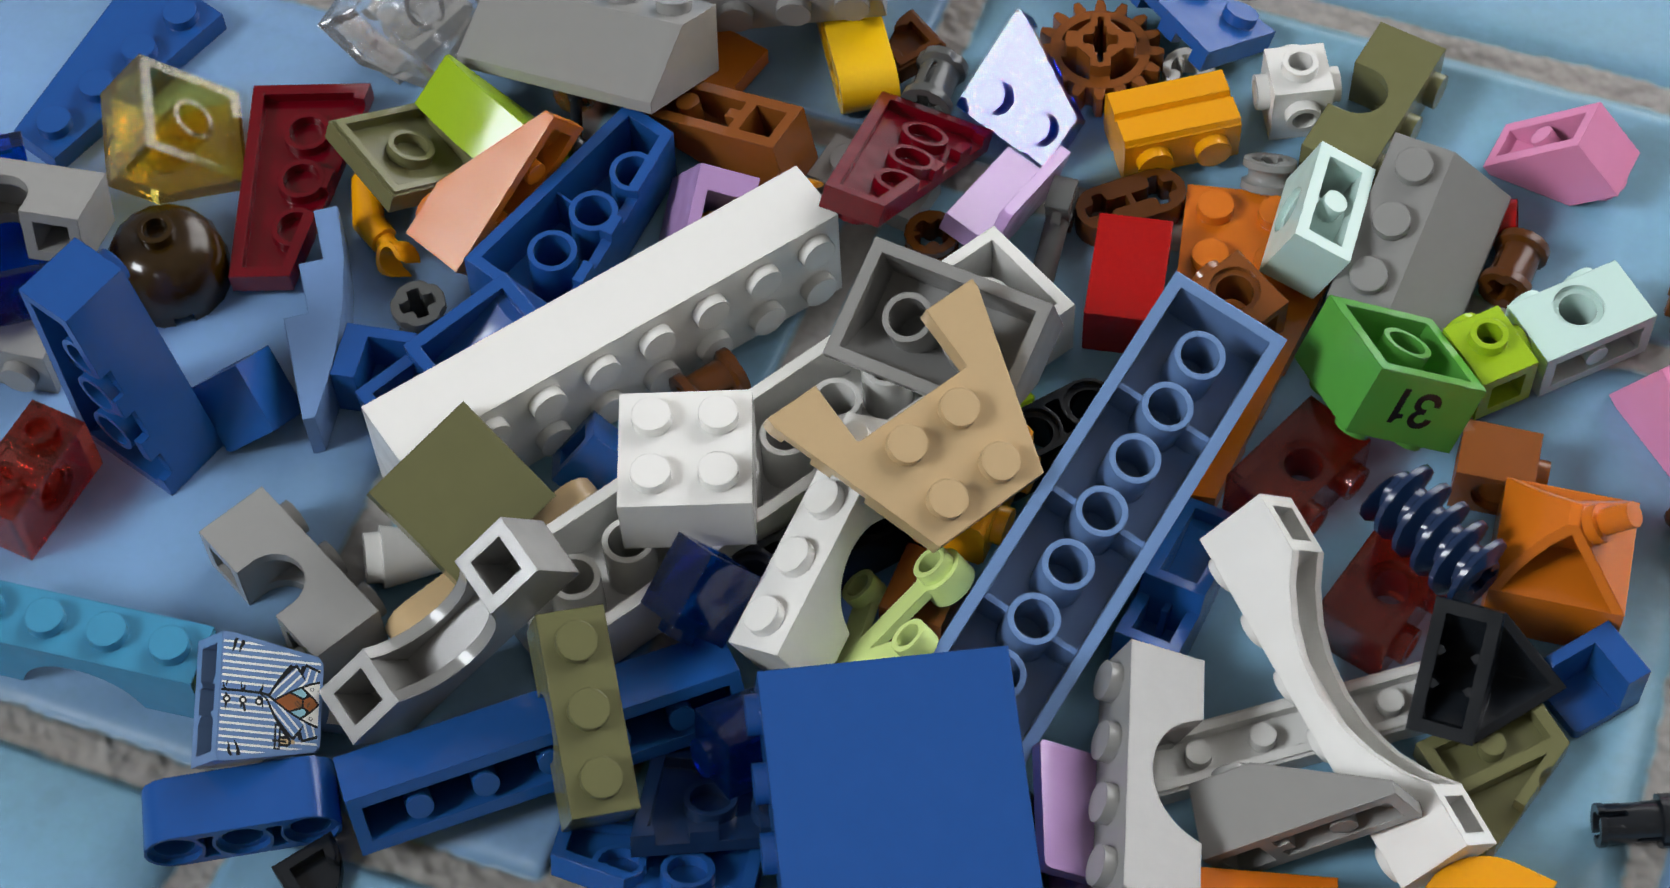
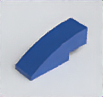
M504 271L405 343L403 347L406 355L355 391L360 406L362 407L535 311L536 308Z
M1189 498L1142 574L1139 590L1114 631L1108 660L1131 639L1184 655L1189 654L1221 587L1209 570L1208 562L1211 558L1202 545L1200 538L1233 513L1195 498Z

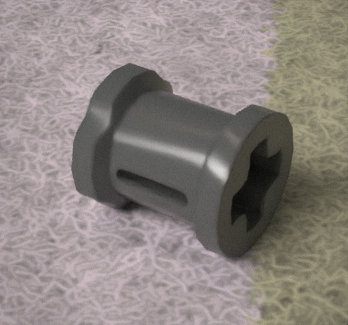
M930 45L919 53L916 60L917 75L914 82L905 87L901 98L951 115L953 111L952 95L956 86L966 80L969 66L966 60L952 49L940 45Z
M418 280L408 282L397 289L394 298L390 302L392 318L400 326V331L419 334L444 316L447 305L445 295L439 286Z

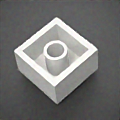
M752 389L619 394L616 508L624 549L757 544L756 424Z

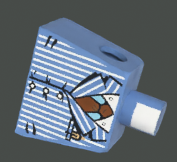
M221 631L198 641L191 769L233 767L292 757L310 756L317 754L319 750L321 731L346 734L318 692L323 687L324 664L322 660L317 656L231 631Z

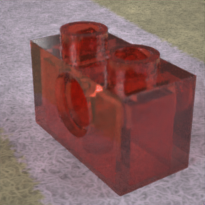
M1311 395L1227 474L1222 509L1235 513L1259 493L1289 497L1294 501L1314 535L1324 523L1328 515V509L1340 497L1345 500L1351 499L1366 482L1370 473L1366 463L1371 439L1359 440L1341 431L1335 424V416L1331 410ZM1301 475L1311 480L1300 481L1292 478L1291 476Z
M33 399L0 442V547L31 561L103 464L84 421Z
M1375 530L1322 600L1324 626L1331 652L1369 675L1387 670L1393 660L1401 665L1406 662L1422 634V630L1417 628V626L1427 613L1432 614L1437 596L1428 586V577L1418 576L1409 566L1410 558L1399 557L1391 547L1392 540L1382 539ZM1390 596L1397 599L1400 603L1387 604L1380 601L1377 597Z

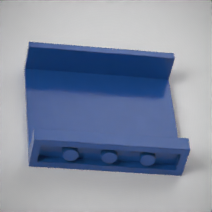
M1008 645L757 671L755 694L743 695L747 736H760L763 762L751 763L755 806L768 804L771 832L759 833L763 876L776 874L778 888H1043Z

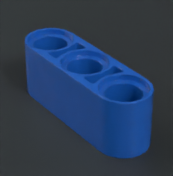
M299 756L155 780L145 785L141 790L144 858L156 865L180 866L304 846L330 831L334 837L338 836L342 831L339 781L333 760L324 756Z

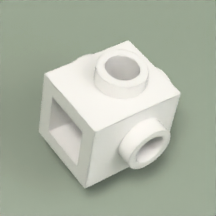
M1324 43L1289 44L1278 48L1264 49L1261 74H1253L1252 98L1255 109L1262 110L1269 140L1307 137L1327 104L1341 101L1342 83L1338 66H1329Z

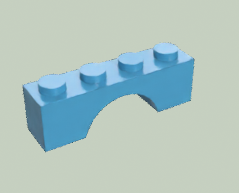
M0 580L1 676L24 681L26 674L34 668L61 667L98 677L119 687L133 696L145 708L194 718L198 641L216 634L215 627Z

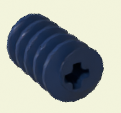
M1428 464L1421 465L1410 473L1408 471L1400 472L1379 484L1361 504L1359 514L1364 521H1374L1376 533L1382 539L1392 540L1391 547L1399 557L1410 558L1409 566L1418 576L1428 577V586L1436 595H1447L1449 598L1472 604L1478 600L1498 577L1500 570L1498 561L1507 548L1502 538L1495 539L1482 547L1479 543L1489 528L1487 523L1482 519L1463 528L1461 524L1470 511L1469 505L1465 501H1461L1445 509L1443 505L1449 499L1452 489L1447 483H1440L1429 491L1425 489L1434 474L1433 469Z

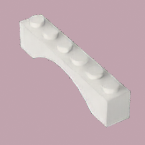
M1259 493L1200 538L1202 545L1211 558L1208 566L1212 576L1234 598L1243 614L1240 618L1243 630L1255 645L1262 648L1275 669L1273 674L1274 683L1281 695L1297 707L1309 728L1306 736L1317 756L1328 763L1334 773L1393 780L1421 804L1422 817L1370 834L1377 846L1375 848V857L1383 872L1392 881L1398 883L1400 888H1423L1445 866L1463 858L1479 856L1496 845L1497 842L1463 785L1427 770L1400 753L1371 726L1349 695L1334 663L1324 626L1321 591L1324 552L1292 498Z

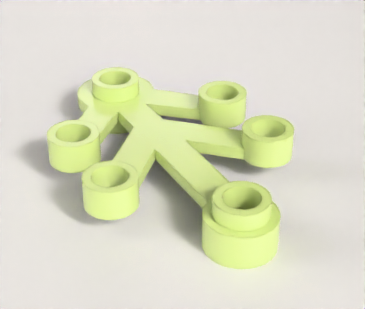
M942 547L935 553L927 549L921 554L914 565L913 573L917 577L916 582L874 624L877 609L887 586L869 569H864L854 574L842 590L843 599L852 607L847 622L850 635L835 663L934 653L938 645V636L921 619L911 618L929 600L937 607L950 606L960 600L974 582V568L955 549H945Z

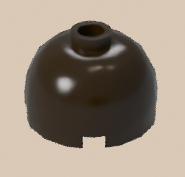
M170 203L153 205L132 214L118 227L108 248L129 270V281L156 327L176 326L174 319L185 318L191 314H194L196 320L209 315L225 299L231 286L228 278L230 253L227 245L211 220L186 206Z

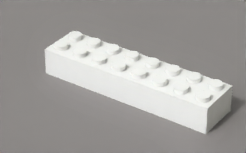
M794 166L363 405L361 409L382 477L384 478L463 401L527 466H530L546 456L551 457L593 410L611 424L619 420V394L668 392L671 390L669 378L678 373L687 376L714 360L715 352L725 347L732 351L758 335L764 336L772 333L780 327L784 320L805 308L818 306L826 302L835 291L842 288L838 214L819 207L822 195L801 170Z

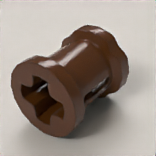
M1510 227L1498 233L1494 243L1496 255L1492 265L1481 272L1479 276L1478 292L1487 302L1494 306L1499 305L1501 308H1507V305L1516 297L1532 290L1531 283L1536 271L1543 268L1549 259L1551 251L1548 243L1535 232L1524 228Z
M725 347L715 352L713 361L687 376L678 373L669 378L671 392L746 390L751 388L746 372L735 355Z

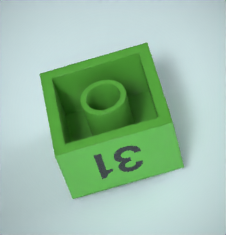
M1334 295L1328 296L1294 356L1309 378L1311 389L1322 397L1335 416V424L1341 431L1359 440H1367L1369 437L1392 441L1411 451H1419L1421 448L1450 453L1487 392L1431 318Z

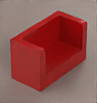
M1108 213L1099 214L1084 308L1082 348L1124 353L1164 290L1167 267L1170 260L1174 221Z

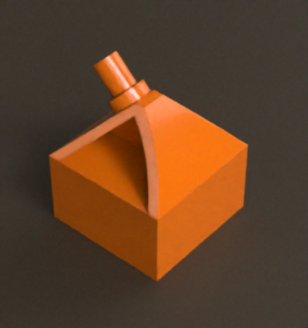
M1507 477L1496 513L1491 540L1492 542L1495 539L1502 538L1507 544V548L1498 561L1500 564L1498 577L1482 595L1481 606L1506 612L1529 639L1563 646L1608 620L1619 632L1625 617L1636 531L1643 523L1640 503Z

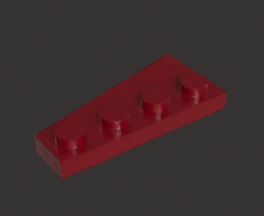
M371 83L254 85L228 276L233 291L294 290L300 277L299 264L306 262L318 234L313 211L329 207L347 165L325 138L328 123L331 120L368 113L374 100Z
M882 91L827 180L819 207L836 212L838 218L847 223L855 225L869 224L878 228L986 153L994 131Z

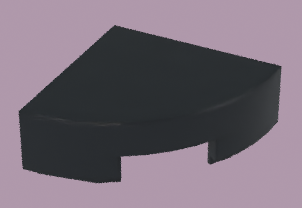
M331 831L271 867L282 888L342 887L344 875L343 860Z

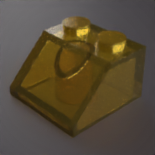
M138 54L100 93L106 178L109 187L156 204L240 191L245 141L239 92Z

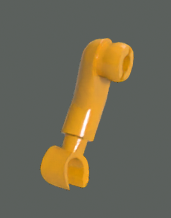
M354 173L351 178L352 226L354 230L376 253V266L382 275L388 277H412L403 267L401 261L404 263H420L418 251L411 243L398 241L395 238L396 231L384 217L383 205Z

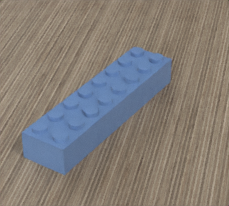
M1177 270L943 633L934 653L1008 645L1025 764L1032 754V747L1042 738L1288 340Z

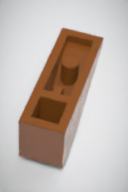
M702 81L652 115L645 113L674 133L675 147L700 163L760 178L759 186L794 166H797L807 176V173L818 159L804 107Z

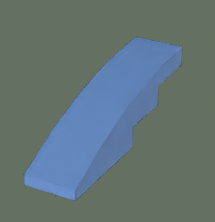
M338 206L313 211L323 259L299 264L308 313L283 318L302 420L314 454L327 450L340 410L331 381L330 371L346 324L353 323L354 288L349 248Z

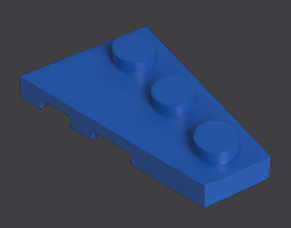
M635 817L626 822L562 832L560 824L551 851V875L586 888H759L763 873L760 849L631 858L630 836Z

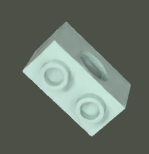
M1322 141L1286 179L1259 271L1314 299L1351 261L1376 169Z
M1616 260L1595 269L1589 267L1579 269L1568 276L1564 282L1543 291H1527L1507 305L1505 312L1512 325L1517 324L1524 330L1530 341L1532 353L1539 361L1532 385V390L1537 397L1645 352L1657 318V314Z

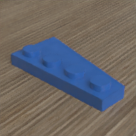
M1130 0L1137 8H1150L1155 11L1161 18L1157 29L1171 43L1180 42L1182 39L1192 49L1188 60L1199 72L1264 52V49H1268L1276 33L1274 29L1259 19V14L1254 8L1240 1Z

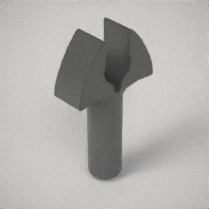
M1059 175L1054 176L1044 204L1045 222L1033 263L1053 283L1066 234L1072 231L1075 207L1080 188H1077L1078 179Z

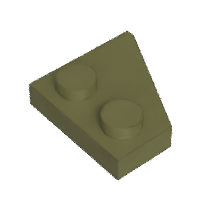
M1542 703L1473 746L1430 736L1415 744L1412 756L1419 765L1427 770L1463 785L1497 842L1496 845L1479 856H1494L1567 752L1570 742Z

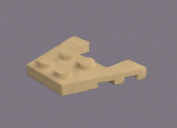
M973 279L925 310L920 317L960 372L864 439L857 441L816 385L771 415L763 424L769 435L781 443L785 440L811 459L810 464L829 478L835 476L865 498L863 503L932 553L941 549L1036 481L1044 473L980 290Z

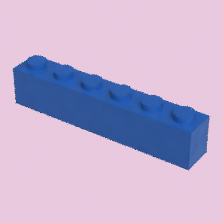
M720 630L615 664L633 765L746 727L743 695L746 692L741 672ZM537 690L333 758L344 803L363 856L555 792L550 764L553 761L551 723L544 697L538 698Z

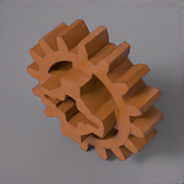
M1104 0L1097 1L1095 11H1086L1080 3H1075L1072 17L1069 18L1057 12L1053 15V28L1042 27L1040 30V45H1036L1035 68L1039 69V84L1041 87L1052 86L1051 100L1055 103L1067 97L1072 100L1071 112L1077 114L1084 105L1093 106L1095 117H1102L1105 94L1159 83L1160 71H1163L1164 48L1159 47V30H1147L1148 17L1145 14L1138 15L1133 19L1128 18V5L1123 3L1116 8L1115 12L1106 11ZM1097 54L1102 56L1101 62H1098Z

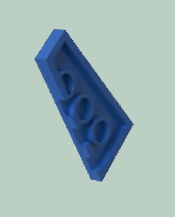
M112 0L15 128L14 132L20 145L46 164L68 167L227 29L223 14L202 0Z

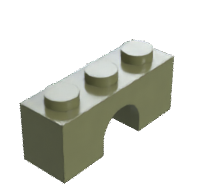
M1380 22L1355 61L1348 99L1367 107L1371 112H1349L1328 103L1301 145L1298 167L1323 141L1376 169L1372 182L1373 186L1395 132L1416 139L1423 122V117L1420 116L1426 106L1435 109L1441 100L1448 83V76L1441 73L1446 48Z
M600 604L536 614L526 634L538 698L544 697L551 723L553 761L550 764L561 830L562 832L630 821L641 809L604 605Z

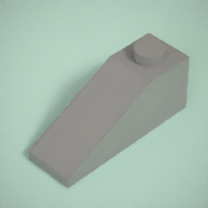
M1250 762L1247 764L1231 763L1220 766L1211 773V777L1188 784L1198 839L1202 844V860L1213 868L1261 872L1423 816L1421 804L1393 780Z

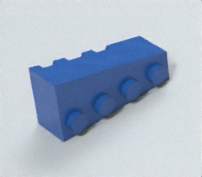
M622 107L464 258L471 295L505 271L531 304L538 309L627 260L668 192L672 178L677 176L674 133L645 113Z
M74 237L18 289L83 434L173 496L223 444L216 433L213 423L129 281L130 273L127 267L109 250L101 249L97 252Z

